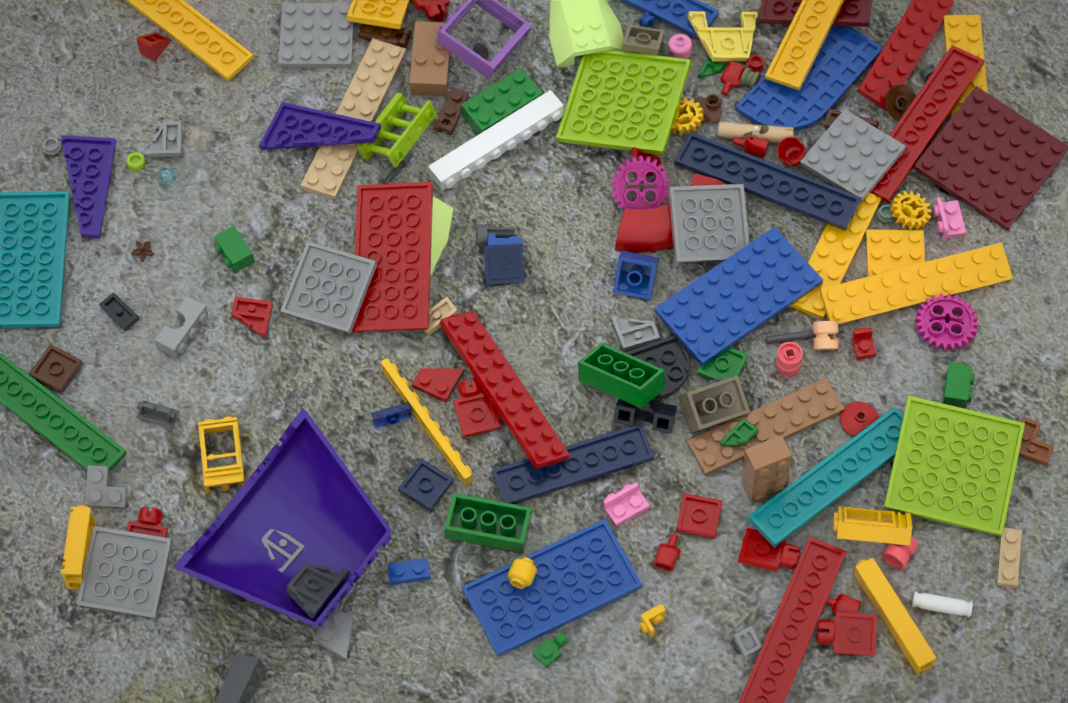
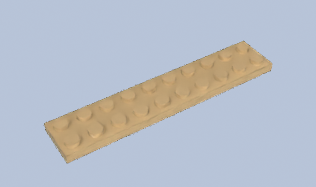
M372 38L336 114L374 122L407 53L406 49ZM357 144L320 146L302 181L301 189L336 200L359 153L356 148Z

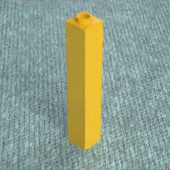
M871 558L859 561L855 566L854 576L916 674L934 666L937 659L875 560Z

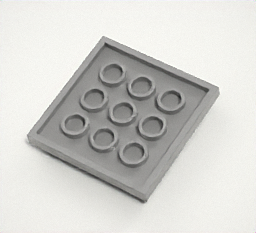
M282 3L279 68H352L354 22L347 21V14L351 3Z
M844 109L800 161V165L835 187L861 197L863 202L904 153L906 146Z
M744 184L668 188L675 263L725 261L749 244Z
M307 241L280 312L351 334L378 263L374 260Z
M93 526L76 605L157 619L173 540Z

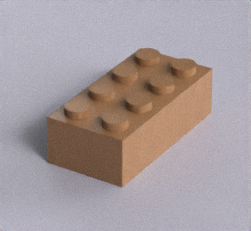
M782 435L745 449L741 485L750 503L762 502L771 495H777L788 486L792 454Z

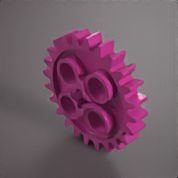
M639 155L638 160L632 156L631 162L624 159V166L618 164L619 171L613 170L617 175L616 177H610V179L615 181L614 184L609 185L614 188V191L610 192V194L616 195L613 202H620L617 206L618 208L624 206L623 212L625 208L637 210L660 207L661 201L667 202L663 197L664 195H669L666 189L671 186L667 185L666 182L670 178L664 177L667 171H661L662 164L656 166V159L650 163V157L648 156L645 161H643L642 155ZM633 171L635 173V179L629 182L627 180V174ZM648 172L654 174V179L651 182H647L645 178ZM641 181L642 184H655L657 187L641 188L639 190L635 187L624 188V184L638 185ZM633 190L635 197L629 201L626 198V194L628 191ZM651 190L654 196L652 200L647 201L645 194Z
M940 293L938 299L933 295L931 301L926 299L925 304H921L920 310H917L915 330H919L918 336H923L922 342L929 341L928 347L935 345V351L939 347H942L944 353L946 348H949L951 353L954 351V347L960 351L962 345L967 347L968 341L972 342L974 336H976V329L979 325L977 323L978 316H974L976 310H969L971 303L965 305L964 298L958 301V295L951 298L950 293H948L947 298H944L942 293Z

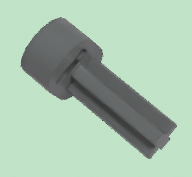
M390 144L388 149H391L394 144ZM407 153L397 168H394L390 163L379 177V180L383 184H389L400 168L408 164L411 156Z
M477 224V246H487L488 233H496V238L515 236V227H487L486 224Z

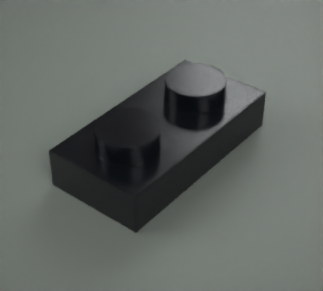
M114 292L99 304L100 308L124 331L140 320L139 316Z

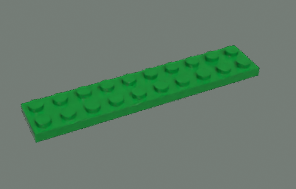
M0 353V403L86 471L88 465L109 466L110 472L127 455V451Z

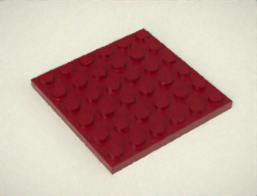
M976 86L915 164L914 169L1008 231L1067 153L1068 145Z

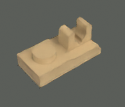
M448 297L429 310V330H424L428 336L441 327L439 323L442 318L458 314V310Z

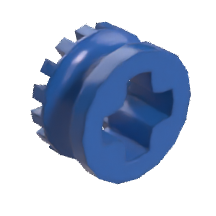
M646 12L642 15L643 17H640L638 24L642 27L651 28L656 22V18L650 12Z

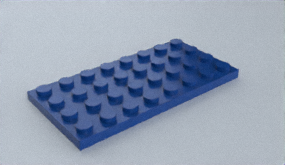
M773 227L655 307L654 312L700 365L704 366L823 283V279L786 238Z
M603 519L525 556L534 562L533 565L537 568V574L529 587L520 589L510 584L508 571L512 563L461 587L497 657L641 589L642 583L607 521Z

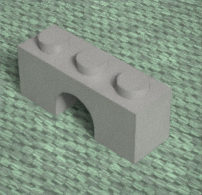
M189 296L185 297L176 310L178 319L183 321L184 325L177 329L165 325L155 339L157 349L176 359L185 352L188 342L195 338L198 328L208 319L206 305Z

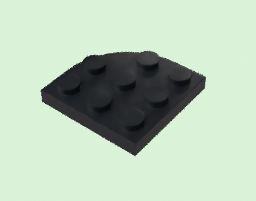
M675 335L625 352L664 370L665 389L651 401H658L671 396L682 387L687 379L689 355L686 347Z

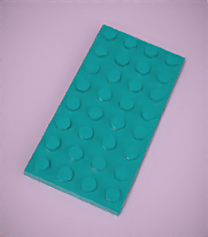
M69 191L0 192V328L60 327L70 207Z

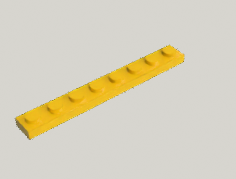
M387 358L380 361L382 372L465 487L472 484L471 476L473 473L468 465L464 466L459 452L451 448L452 444L449 438L441 434L439 424L435 420H431L426 406H421L416 392L410 391L408 388L409 383L405 377H400L395 363H390Z

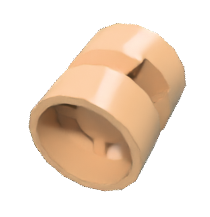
M813 322V333L816 335L813 339L814 350H838L839 338L836 337L838 322Z

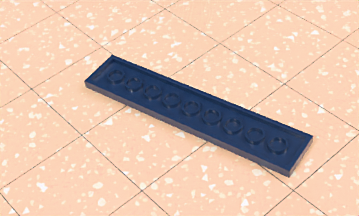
M690 132L674 160L677 166L720 180L726 185L744 184V192L844 231L847 230L862 202V198L693 132Z

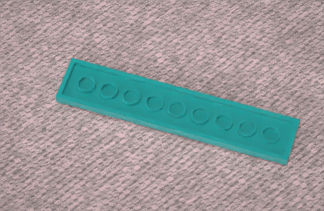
M896 407L892 408L750 514L748 521L775 548L895 457L904 415Z

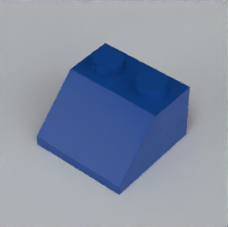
M622 251L618 259L613 293L651 300L659 258Z

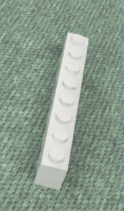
M549 90L429 165V176L441 191L453 187L459 180L469 177L475 170L483 168L491 160L499 158L502 153L515 148L521 141L528 140L537 131H542L553 121L561 119L564 114V105Z

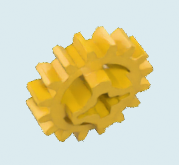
M687 97L680 101L672 127L673 134L679 131L680 135L683 132L689 135L690 130L696 132V126L701 127V121L704 118L703 109L700 108L699 102L694 103L693 98L687 101Z
M903 191L902 194L898 193L892 201L890 211L893 212L892 217H897L896 223L901 222L903 228L907 225L909 230H912L913 227L916 230L924 227L931 218L932 210L928 209L930 203H925L926 198L921 199L920 194L914 195L913 191H910L909 194L906 191Z

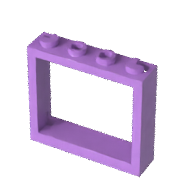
M466 0L465 3H460L455 14L452 13L448 17L447 23L440 26L436 32L438 36L435 42L490 79L525 39L532 24L498 0ZM475 5H478L516 32L491 62H488L450 35L452 30Z

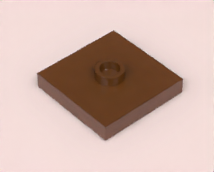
M50 344L29 375L36 381L62 394L84 363L82 360Z

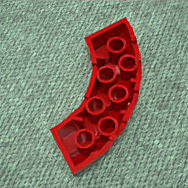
M694 174L689 186L726 184L711 177ZM670 203L652 209L637 210L625 208L616 238L615 251L639 254V252L657 253L658 250L674 249Z

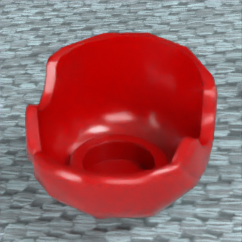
M786 137L777 146L779 159L789 167L798 166L807 154L805 145L797 137Z

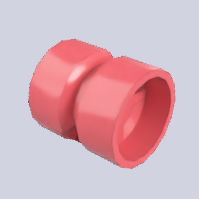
M785 342L778 348L776 369L783 376H794L800 371L803 352L797 343Z
M911 536L910 545H888L882 553V558L890 566L902 570L906 567L919 544Z

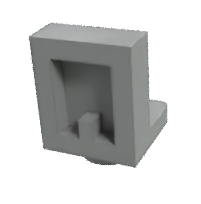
M740 624L733 628L734 632L729 634L730 638L735 640L743 657L762 648L751 625L744 626V624Z

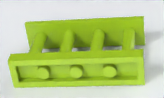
M396 93L375 121V123H380L381 130L375 142L357 144L356 148L363 159L369 160L375 152L387 156L392 166L397 168L437 115V112L430 101H427L422 108L410 106L403 94ZM405 112L416 115L412 122L400 118ZM395 125L406 128L402 135L390 132ZM384 139L396 142L391 149L380 146Z

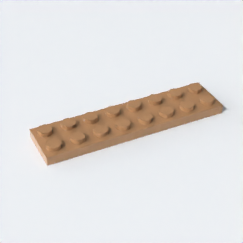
M823 378L687 441V445L704 475L707 476L744 459L745 449L781 435L785 440L841 414L844 407L827 379ZM743 418L759 429L758 434L746 446H720V441Z

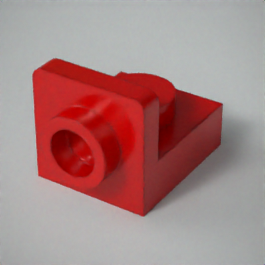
M858 328L853 331L851 341L856 360L876 357L872 340V328Z

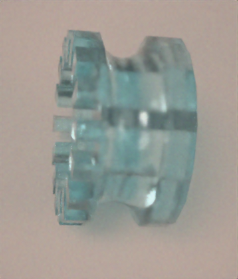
M169 166L162 167L159 179L166 183L175 182L177 170L175 168L172 169V167L169 168Z

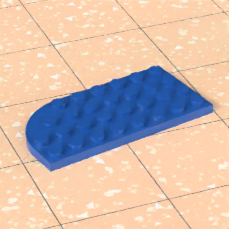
M831 26L800 91L767 80L764 75L736 105L735 111L756 125L794 127V131L808 128L825 117L829 109L834 107L876 60L883 47L850 26Z

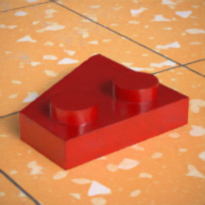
M235 297L231 316L266 338L273 302Z
M421 368L412 382V388L447 403L464 374V370L461 368Z

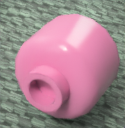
M684 34L672 36L668 43L669 56L688 59L692 52L691 39Z

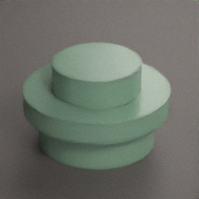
M883 205L878 209L877 217L881 222L890 223L894 221L895 218L892 217L893 212L890 211L891 205Z

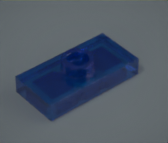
M409 402L372 413L375 428L387 424H396L399 420L412 417Z

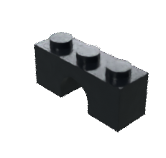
M618 398L613 422L633 426L635 421L643 420L653 425L652 430L671 434L675 424L677 406L650 401L641 409Z

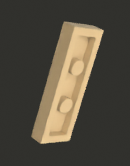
M1004 528L1003 535L1000 537L997 586L1017 588L1022 530Z

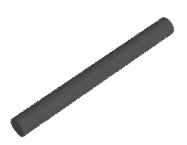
M843 325L838 326V333H844ZM813 330L767 336L766 341L767 344L812 338L816 337V335L813 333Z

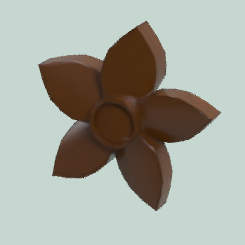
M136 241L138 249L131 252L132 255H139L142 262L146 255H154L150 249L151 241H146L143 244Z

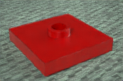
M684 493L676 532L715 539L723 501Z

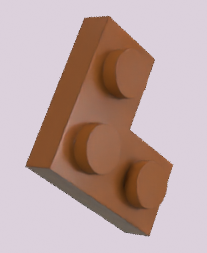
M1022 417L1021 422L1025 423L1019 457L1047 466L1054 446L1036 440L1041 423Z

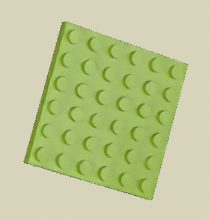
M614 50L583 55L556 136L557 142L632 151V148L635 147L643 153L664 155L692 65L691 59Z
M908 395L883 509L904 514L908 512L913 516L1001 537L1003 535L1025 423Z

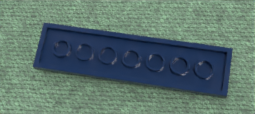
M639 423L566 446L565 448L570 454L568 460L535 469L530 460L525 459L493 469L492 475L502 502L517 504L654 460V455L642 424Z

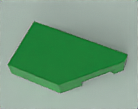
M708 56L698 73V78L701 79L721 73L727 62H712Z
M743 418L720 441V446H746L758 434L759 429Z

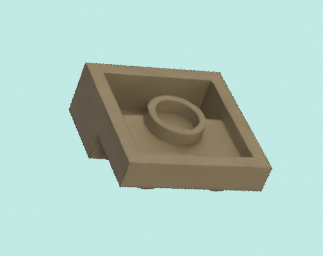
M628 25L622 43V50L658 56L663 44L664 30Z

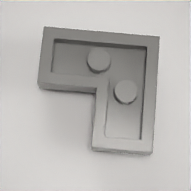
M88 465L85 505L126 507L127 487L108 486L109 466Z

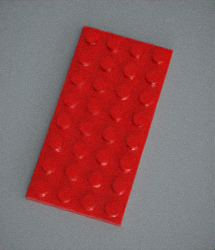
M432 182L358 185L355 255L374 260L378 264L352 331L354 333L429 330L433 211Z

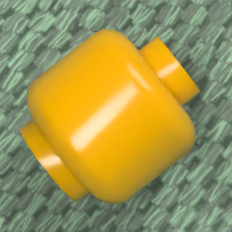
M523 557L513 561L508 571L510 584L520 589L529 587L537 574V568L533 565L534 562L531 559Z

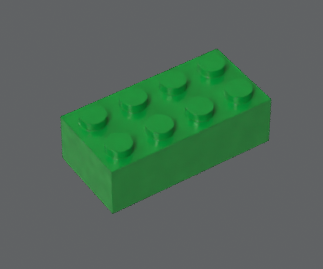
M520 68L462 103L461 115L473 131L479 135L543 95V92L526 72Z
M600 343L578 362L579 381L641 409L665 389V372L663 369L604 343Z
M453 493L444 528L445 538L524 553L532 520V508Z

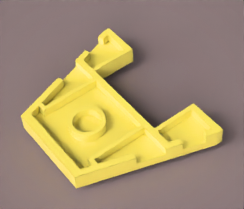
M705 12L688 13L687 17L712 62H747L750 56L757 12H741L742 28H708Z

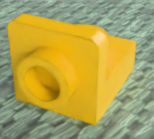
M662 603L640 616L639 626L644 634L647 633L650 638L654 636L655 631L652 624L657 625L665 618L666 609Z

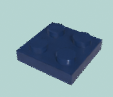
M522 243L484 246L486 285L524 282Z
M420 459L398 487V491L431 512L454 480L425 460Z

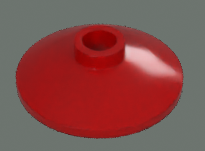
M856 401L844 407L840 415V424L847 434L855 437L878 420L879 416L870 404ZM857 415H862L864 419H859Z

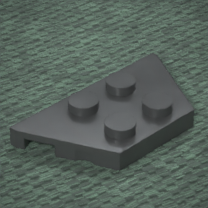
M304 564L287 585L286 593L310 618L314 619L345 580L348 570L342 569L340 573L330 571V567Z

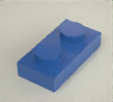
M428 558L388 563L390 585L430 579Z

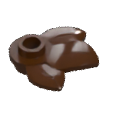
M710 94L706 98H694V103L699 102L700 108L703 109L704 120L701 121V124L708 120L717 123L721 119L722 100L718 95Z

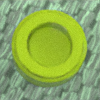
M139 152L129 154L126 159L127 166L132 171H140L146 165L144 155Z

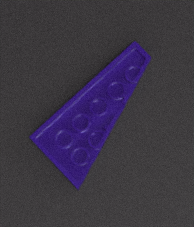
M282 102L259 147L261 150L374 143L381 130L380 123Z
M61 135L81 237L100 239L117 144L116 138Z

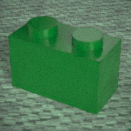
M234 226L214 236L216 252L219 255H223L225 265L228 269L232 268L234 273L255 263L253 253Z
M949 362L943 404L966 409L967 402L972 401L973 391L969 389L970 385L974 384L975 374L972 373L971 365Z

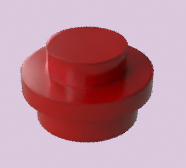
M752 55L747 60V67L751 68L753 72H761L765 67V61L760 55Z

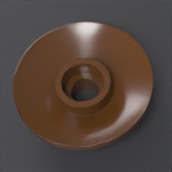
M902 84L895 85L886 94V109L889 115L897 121H900L916 98L915 93L910 87Z

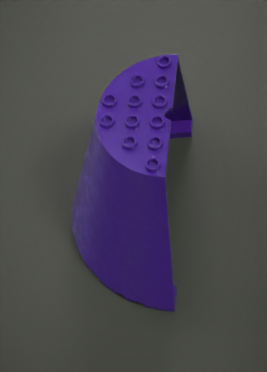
M302 408L280 437L281 446L274 445L263 462L260 463L241 489L207 528V531L201 535L194 546L182 555L173 567L182 573L314 627H317V625L322 627L329 618L326 614L329 611L332 613L341 603L339 598L343 599L353 588L354 585L351 582L356 583L367 570L364 566L366 564L370 565L379 555L377 552L378 548L381 545L385 547L391 540L389 535L392 530L311 416ZM272 529L274 531L267 539L291 556L299 547L277 531L288 534L305 546L297 558L283 572L278 569L282 568L288 559L268 545L275 558L271 560L268 554L269 551L261 540ZM281 539H285L287 541V545L285 547H281L279 545V541ZM304 564L330 567V571L340 573L342 569L348 570L345 580L314 619L310 618L286 593L287 585Z

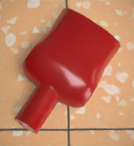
M729 62L720 78V81L725 84L721 91L722 95L727 96L731 87H740V79L745 70L743 65Z
M748 136L745 140L735 137L733 140V144L744 147L745 153L762 159L765 158L769 146L768 141L755 136Z
M671 534L668 544H659L653 562L654 566L666 571H673L681 552L680 549L675 547L679 538L678 535Z
M839 594L836 599L828 597L826 605L832 606V613L835 616L836 612L858 613L861 601L845 594Z

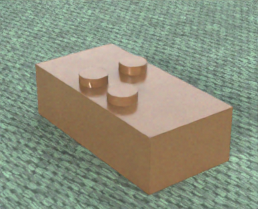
M415 21L410 72L411 95L448 96L451 52L435 42L438 36L436 32L446 22Z

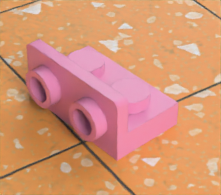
M937 198L936 204L933 205V214L938 218L937 229L939 233H942L943 239L966 236V229L958 200L942 202L941 198Z
M637 482L624 486L620 492L608 495L603 501V509L615 527L650 509V505L640 492Z

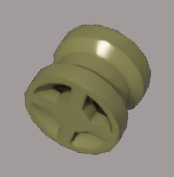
M746 67L741 76L740 84L748 85L752 89L760 80L761 73L758 71L753 72L751 68Z

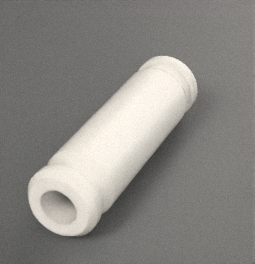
M914 592L912 607L971 617L973 602Z

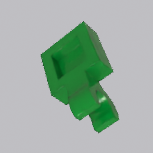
M561 632L552 643L547 638L532 652L533 655L548 668L561 656L559 649L568 642L566 640L567 636Z

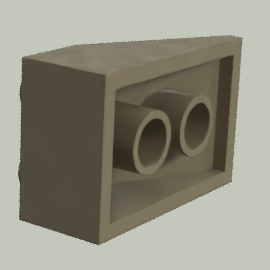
M738 375L678 395L690 433L750 413Z

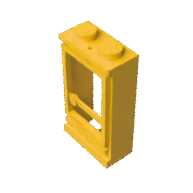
M224 417L219 420L207 419L203 422H198L206 494H211L210 487L221 486L223 491L230 489L229 484L240 483L242 487L245 484V475L237 417ZM233 430L236 452L221 455L210 454L207 456L205 434ZM236 456V465L208 468L207 460L212 461L218 458Z
M85 505L70 508L71 512L63 557L64 562L62 564L64 569H61V576L67 589L80 590L93 526H97L91 508Z
M838 506V512H834L833 531H837V539L910 545L912 533L911 513L906 512L905 515H902L901 512L895 514L893 511L843 507L842 509L841 506Z

